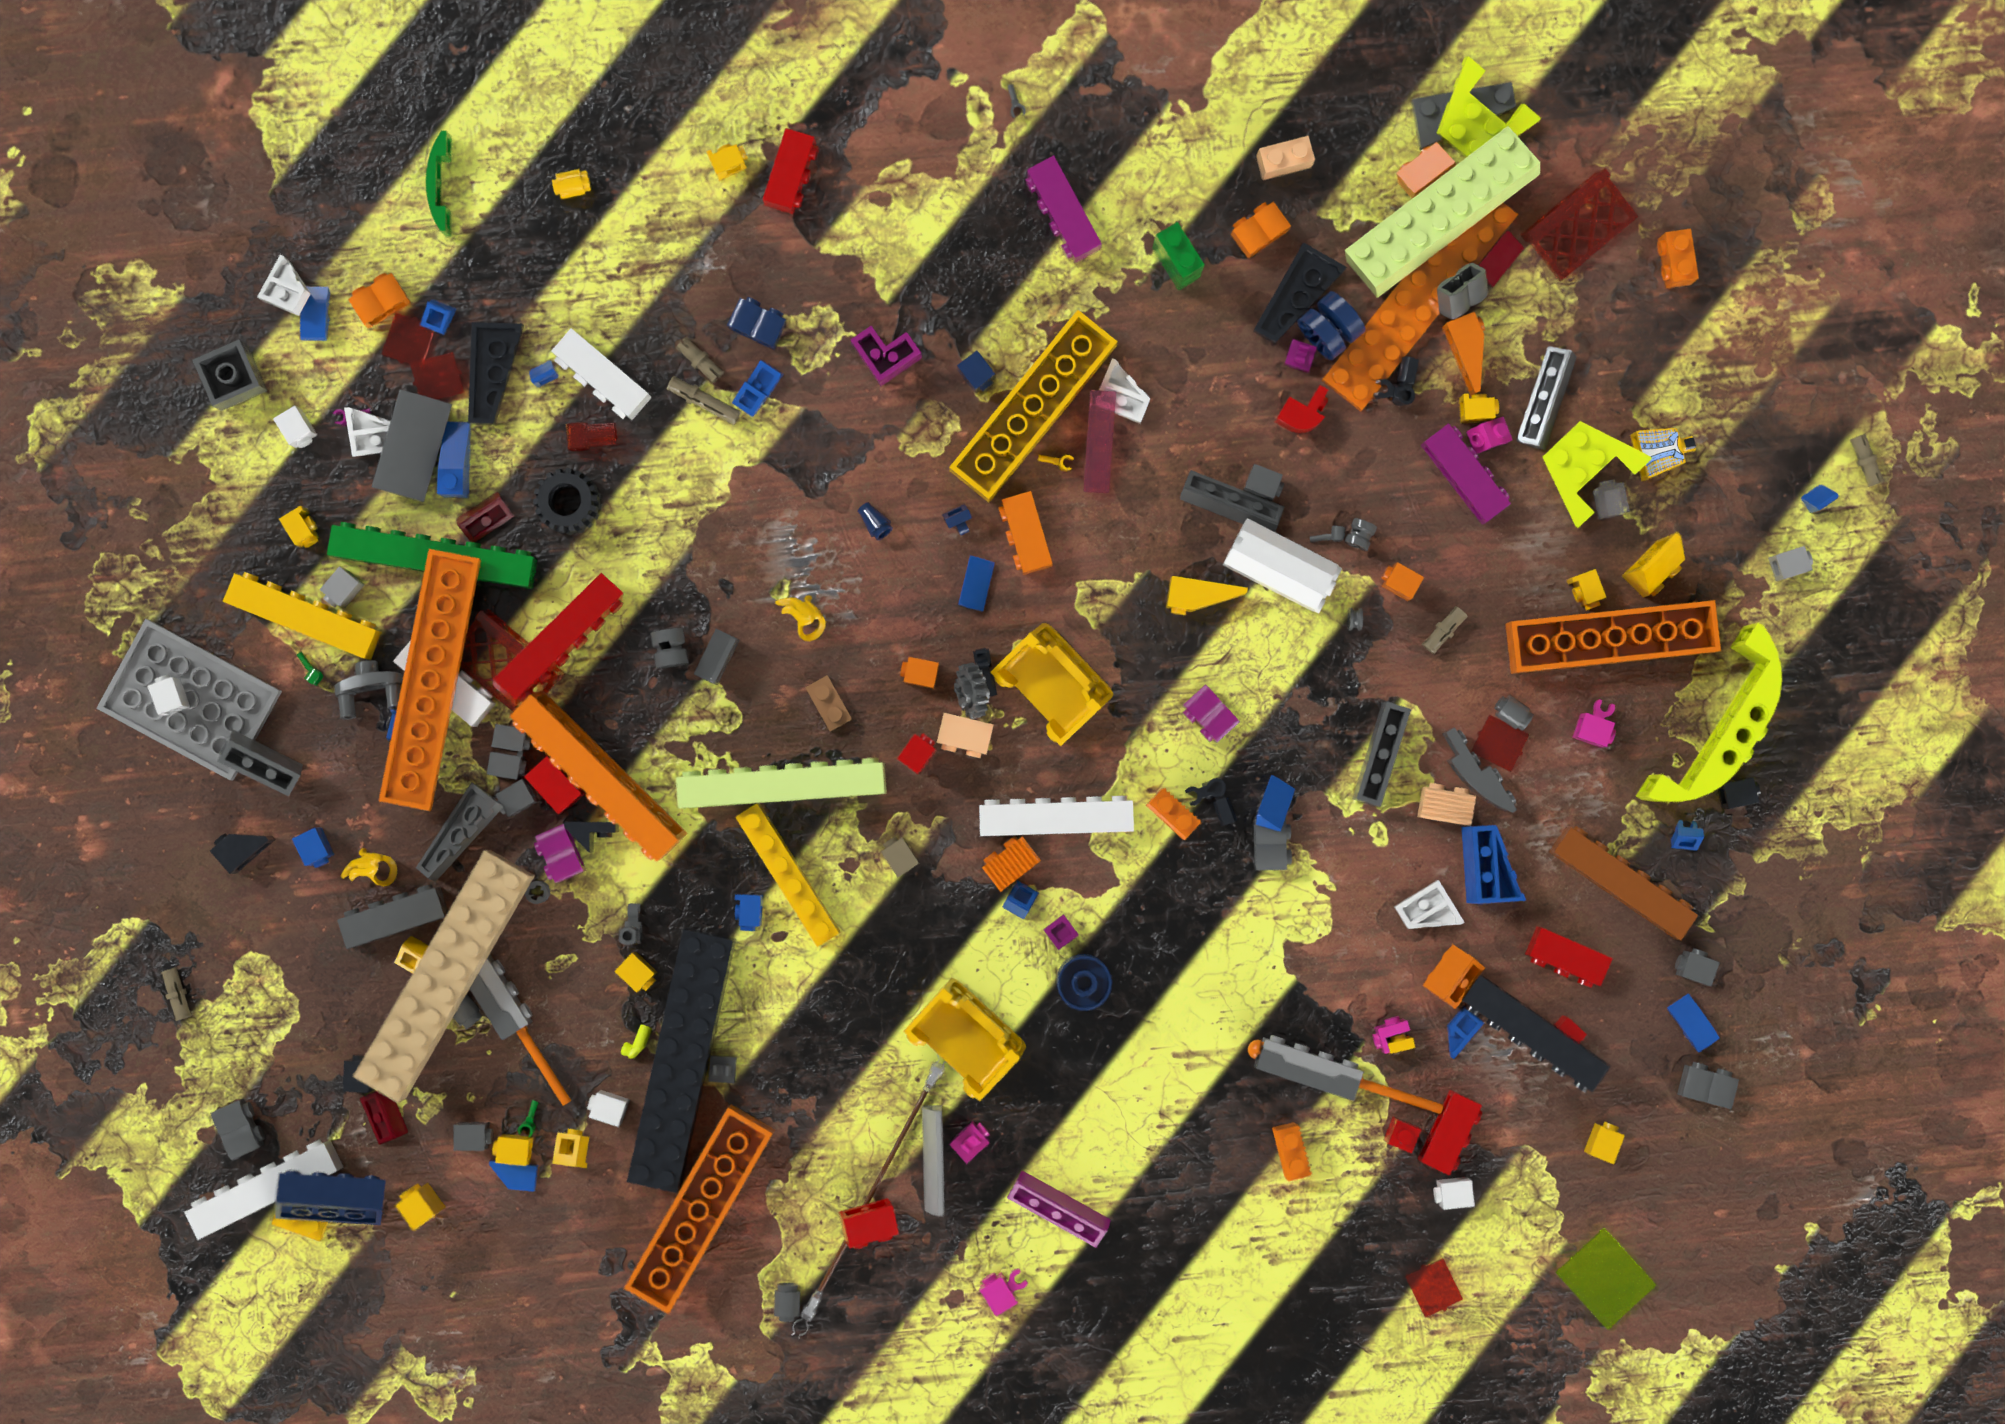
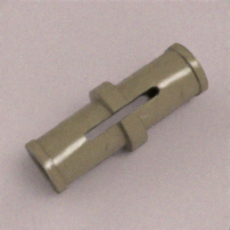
M685 337L682 340L683 344L680 342L676 349L692 362L691 366L694 369L698 368L712 383H715L718 380L717 376L720 378L724 371L708 358V353L702 352L688 337Z
M1866 434L1850 439L1858 461H1856L1857 465L1861 466L1868 487L1883 482L1884 478L1876 462L1878 459L1877 455L1873 454Z
M1455 606L1442 622L1436 624L1437 628L1422 645L1434 655L1448 638L1451 639L1454 636L1453 632L1468 617L1467 614Z
M177 967L160 972L168 993L165 996L167 1000H170L175 1021L192 1016L185 997L187 991L182 987Z

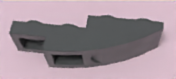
M1450 728L1442 733L1455 756L1446 761L1461 781L1476 795L1494 807L1508 813L1516 811L1517 809L1514 806L1517 803L1516 799L1509 790L1505 791L1501 784L1503 778L1496 768L1492 769L1491 766L1479 768L1481 762L1474 752L1470 753L1465 745L1468 741L1461 730L1457 731L1456 728Z

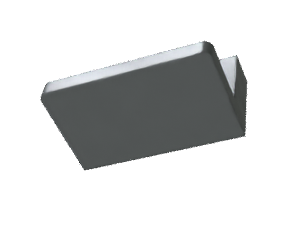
M715 629L694 675L718 686L740 640Z

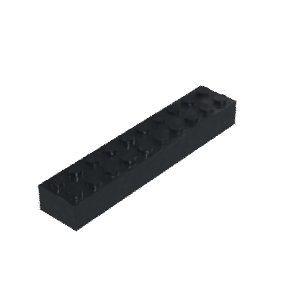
M689 928L683 929L627 1177L628 1183L677 1193L681 1189L736 939Z

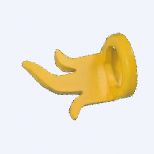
M811 595L805 596V602L793 597L775 601L776 605L785 606L782 609V614H791L798 621V634L801 639L810 642L816 640L823 633L826 621L820 610L811 602ZM815 619H818L817 629L811 634H804L803 626L811 624Z
M362 848L359 851L361 858L352 860L341 874V878L349 875L351 881H354L358 876H367L376 885L384 887L389 886L396 879L397 865L389 856L367 853V849ZM380 861L386 862L390 868L389 876L384 881L379 880L375 875Z

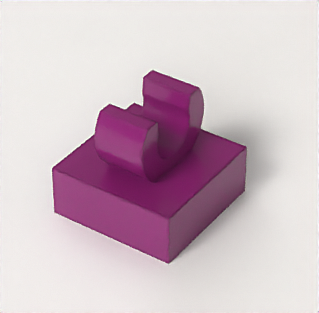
M1293 339L1284 365L1308 373L1317 347Z
M1064 914L1043 929L1058 950L1079 935Z

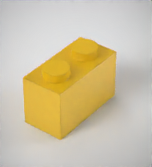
M419 1183L399 1196L402 1201L395 1205L413 1231L446 1208L429 1183L422 1187Z

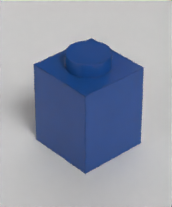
M315 827L292 838L305 866L314 865V868L321 867L329 863V857L335 855L322 827Z

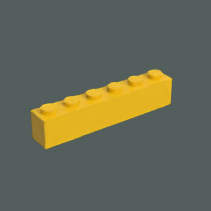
M244 572L243 576L234 573L222 602L361 658L371 660L382 633L375 629L376 624L361 619L360 623L351 620L352 614L339 609L336 614L328 610L329 605L317 600L313 604L304 601L306 596L292 590L290 595L281 592L282 586L268 581L266 585L257 582L259 577Z
M756 803L737 815V821L816 946L819 947L838 935L841 931L761 804Z

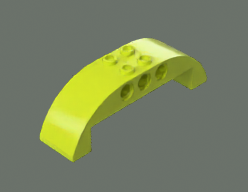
M1754 623L1743 626L1730 646L1731 649L1746 657L1755 665L1680 784L1678 785L1663 774L1649 775L1638 791L1637 798L1652 802H1678L1702 797L1724 785L1737 772L1743 762L1747 763L1754 753L1753 746L1757 741H1761L1768 731L1766 726L1775 712L1782 684L1779 655L1770 634L1763 625Z

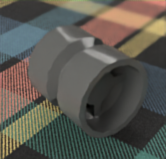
M683 628L666 629L650 633L652 647L657 649V652L654 654L656 669L689 664L687 650L682 648V645L685 643Z

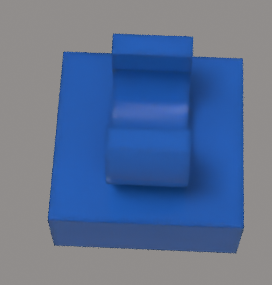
M1679 820L1675 828L1676 831L1671 838V847L1675 849L1697 850L1704 839L1703 829L1698 828L1696 821H1692L1690 828L1683 827V820Z

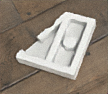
M280 255L257 297L266 303L299 316L311 293L291 262Z
M1112 358L1094 405L1141 423L1150 398L1136 385L1132 377L1122 369L1117 360Z
M350 407L344 408L352 457L381 453L390 421Z
M1436 880L1394 906L1407 929L1461 925L1465 923L1439 880Z

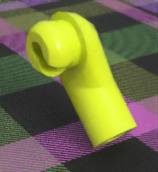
M640 1025L633 1045L628 1042L624 1043L621 1054L628 1056V1059L636 1058L646 1047L652 1028Z

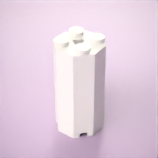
M1248 518L1244 522L1223 563V566L1318 614L1326 601V596H1330L1334 589L1335 581L1342 570L1338 564Z

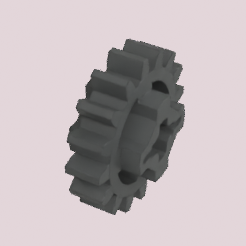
M974 662L962 664L959 666V671H956L958 679H955L956 683H954L958 704L962 707V711H965L966 717H970V719L985 716V711H988L986 703L990 699V690L987 688L986 677L983 675L982 670L979 671L978 664L975 665Z

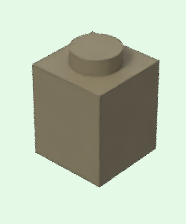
M895 836L883 844L885 849L881 853L897 877L920 863L904 838L898 840Z

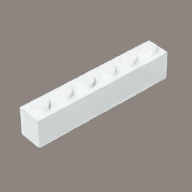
M1102 796L1086 797V802H1076V797L1061 798V803H1051V798H1035V804H1025V799H1010V804L1000 805V800H984L985 805H979L980 836L1134 831L1133 801H1127V796H1112V801L1102 802Z
M321 1139L307 1145L308 1151L299 1155L298 1151H295L283 1157L284 1163L276 1166L275 1162L260 1169L262 1174L254 1178L252 1174H249L237 1180L239 1185L232 1189L226 1185L214 1191L216 1197L208 1201L204 1196L190 1203L192 1209L184 1213L197 1240L275 1202L279 1173H285L287 1170H296L301 1172V1174L312 1175L313 1172H324L330 1175L342 1169L343 1165L331 1140L322 1143Z

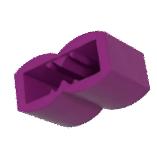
M1206 684L1182 705L1185 709L1182 712L1183 715L1192 724L1196 721L1202 727L1199 732L1209 743L1212 740L1218 743L1240 722Z
M564 824L535 836L537 842L534 843L538 855L545 858L547 865L544 866V870L549 880L553 879L555 883H560L586 871L575 841L564 827Z

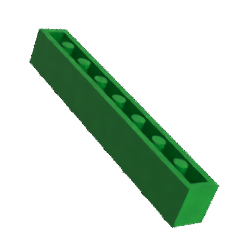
M341 522L340 526L332 525L327 555L334 558L424 572L428 551L432 549L481 559L477 579L479 581L533 589L538 559L532 557L529 551L516 550V553L513 554L507 553L506 548L491 546V549L488 550L482 549L481 544L466 542L465 546L456 545V540L441 538L440 542L431 541V536L416 534L415 538L406 537V532L391 530L390 534L381 533V528L366 526L365 530L356 529V524Z

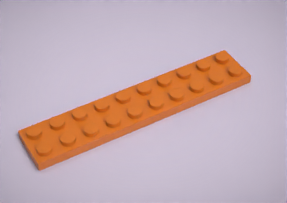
M1505 203L1500 204L1404 277L1365 325L1366 331L1348 346L1321 381L1361 412L1372 399L1373 393H1376L1381 385L1376 384V380L1388 379L1402 361V357L1408 354L1439 315L1438 286L1444 280L1455 276L1457 271L1463 266L1470 263L1478 265L1518 214Z
M432 549L428 551L379 797L380 802L432 811L481 559Z

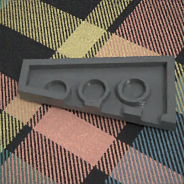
M1512 82L1473 88L1470 91V94L1496 116L1509 112L1516 107ZM1453 92L1412 99L1411 104L1420 150L1444 140L1436 133Z
M471 782L416 868L428 879L436 882L504 806L480 786Z

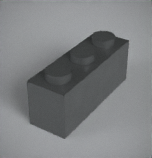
M234 730L231 731L220 750L217 762L289 796L300 778L303 764Z

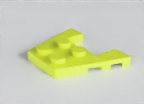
M1466 56L1461 64V72L1459 77L1456 78L1450 102L1447 103L1436 134L1466 158L1507 126L1519 136L1539 122L1541 118L1528 106L1521 104L1507 123L1503 122L1470 94V91L1486 70L1472 58Z
M1581 421L1543 456L1547 468L1577 528L1595 513L1577 492L1613 458L1617 456L1635 475L1652 460L1649 455Z

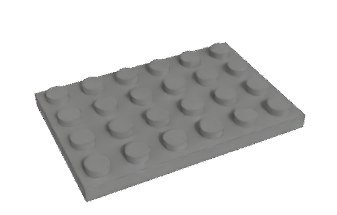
M145 619L97 709L233 781L238 771L217 762L220 750L232 730L255 741L282 691L155 622ZM164 675L180 678L190 707L167 716L158 715L148 686L155 683L154 679Z

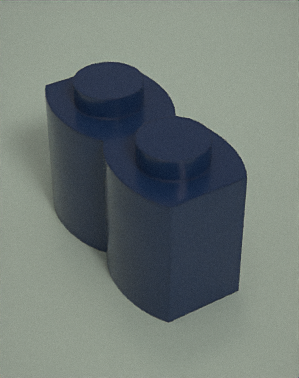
M747 297L746 300L739 298L727 327L774 350L787 323L786 319L782 318L784 314L774 308H770L769 311L761 308V303L753 298Z

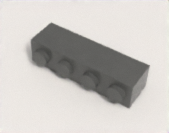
M1388 701L1382 703L1354 791L1353 800L1381 807L1411 712L1410 708Z
M432 884L417 888L418 893L408 896L407 892L392 897L393 902L384 904L383 900L368 904L369 909L362 912L359 911V908L344 912L345 917L337 921L346 949L445 918L449 912L441 887L433 888Z

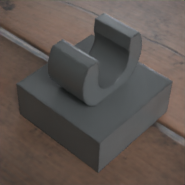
M711 1055L708 1082L735 1083L737 1057Z

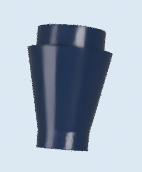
M870 502L863 504L857 512L861 515L871 537L881 540L892 531L891 521L875 509Z

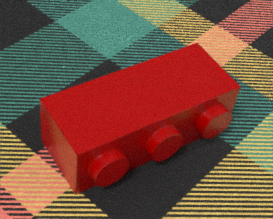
M785 128L762 199L765 206L793 215L795 208H800L803 200L802 186L803 184L807 185L809 182L811 170L808 168L811 160L815 161L819 149L814 136Z
M1536 927L1525 952V955L1532 957L1531 963L1543 968L1546 964L1555 967L1554 973L1566 978L1571 974L1578 977L1577 983L1592 988L1593 984L1601 987L1613 959L1542 927Z
M1449 1090L1443 1103V1110L1441 1114H1438L1418 1156V1160L1449 1176L1452 1171H1456L1461 1161L1459 1154L1462 1148H1466L1471 1140L1472 1134H1470L1472 1126L1473 1124L1477 1125L1481 1119L1483 1111L1480 1109L1482 1105Z

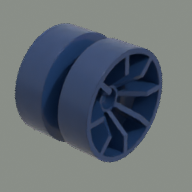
M1330 291L1317 303L1320 313L1310 309L1297 320V323L1307 340L1317 347L1316 350L1332 361L1346 349L1343 339L1353 343L1366 329L1354 308L1340 295Z
M1076 954L1066 959L1060 966L1056 978L1061 998L1067 1005L1077 1010L1085 1011L1099 1007L1105 1002L1111 991L1112 982L1107 967L1100 959L1090 954Z

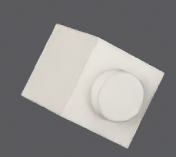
M293 406L273 418L288 444L294 448H303L313 441L312 438L317 436L304 412L297 406Z
M164 675L154 679L155 683L148 686L158 715L167 716L190 707L180 678Z
M600 1090L596 1096L592 1095L587 1107L588 1110H591L589 1118L619 1127L623 1122L630 1099Z
M1468 1177L1437 1180V1187L1434 1188L1435 1202L1439 1203V1206L1444 1210L1473 1207L1472 1180Z

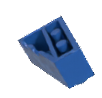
M1497 825L1462 827L1466 902L1483 904L1526 901L1516 881V873L1512 870L1507 858L1508 853Z

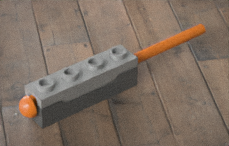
M489 954L470 990L501 1040L517 1033L557 1098L564 1106L572 1100L528 1033L526 1026L533 1022L530 1018L532 1012L525 1003L521 1004L516 996L519 992L513 982L506 980L503 975L505 973L503 965L499 960H494L491 954Z
M1271 1035L1270 1039L1263 1037L1262 1041L1254 1040L1248 1046L1249 1055L1256 1059L1254 1064L1256 1069L1352 1101L1355 1100L1358 1088L1438 1114H1441L1443 1110V1104L1364 1079L1362 1077L1363 1071L1358 1069L1359 1064L1344 1059L1343 1063L1334 1061V1056L1319 1051V1054L1316 1055L1310 1053V1048L1295 1043L1294 1047L1284 1044L1285 1039Z

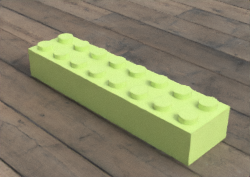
M1507 126L1345 249L1346 261L1378 298L1539 176L1540 161L1512 129Z
M879 758L862 759V764H853V760L836 761L837 766H828V762H811V768H803L802 764L797 763L785 764V769L777 770L775 765L759 766L760 771L752 772V768L749 767L734 768V773L726 774V769L708 770V775H701V771L682 772L683 777H676L678 808L887 794L885 763L879 762Z

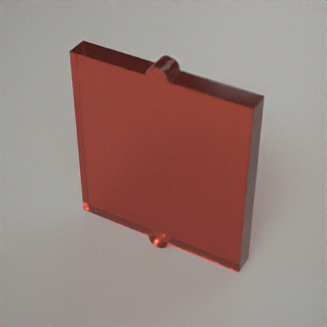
M395 313L381 354L398 360L400 364L405 362L422 368L434 331L421 326V321L417 317L410 318Z
M454 352L410 363L415 380L413 385L417 387L419 395L439 400L465 393L460 377L462 372L458 370Z
M1488 715L1481 731L1477 732L1478 738L1471 752L1511 772L1518 757L1523 755L1522 749L1530 734L1518 728L1514 729L1504 721Z
M1443 1258L1427 1266L1422 1265L1421 1269L1405 1276L1425 1318L1441 1310L1446 1311L1447 1307L1463 1300Z

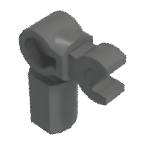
M640 903L628 904V921H625V927L620 930L619 941L622 944H641Z

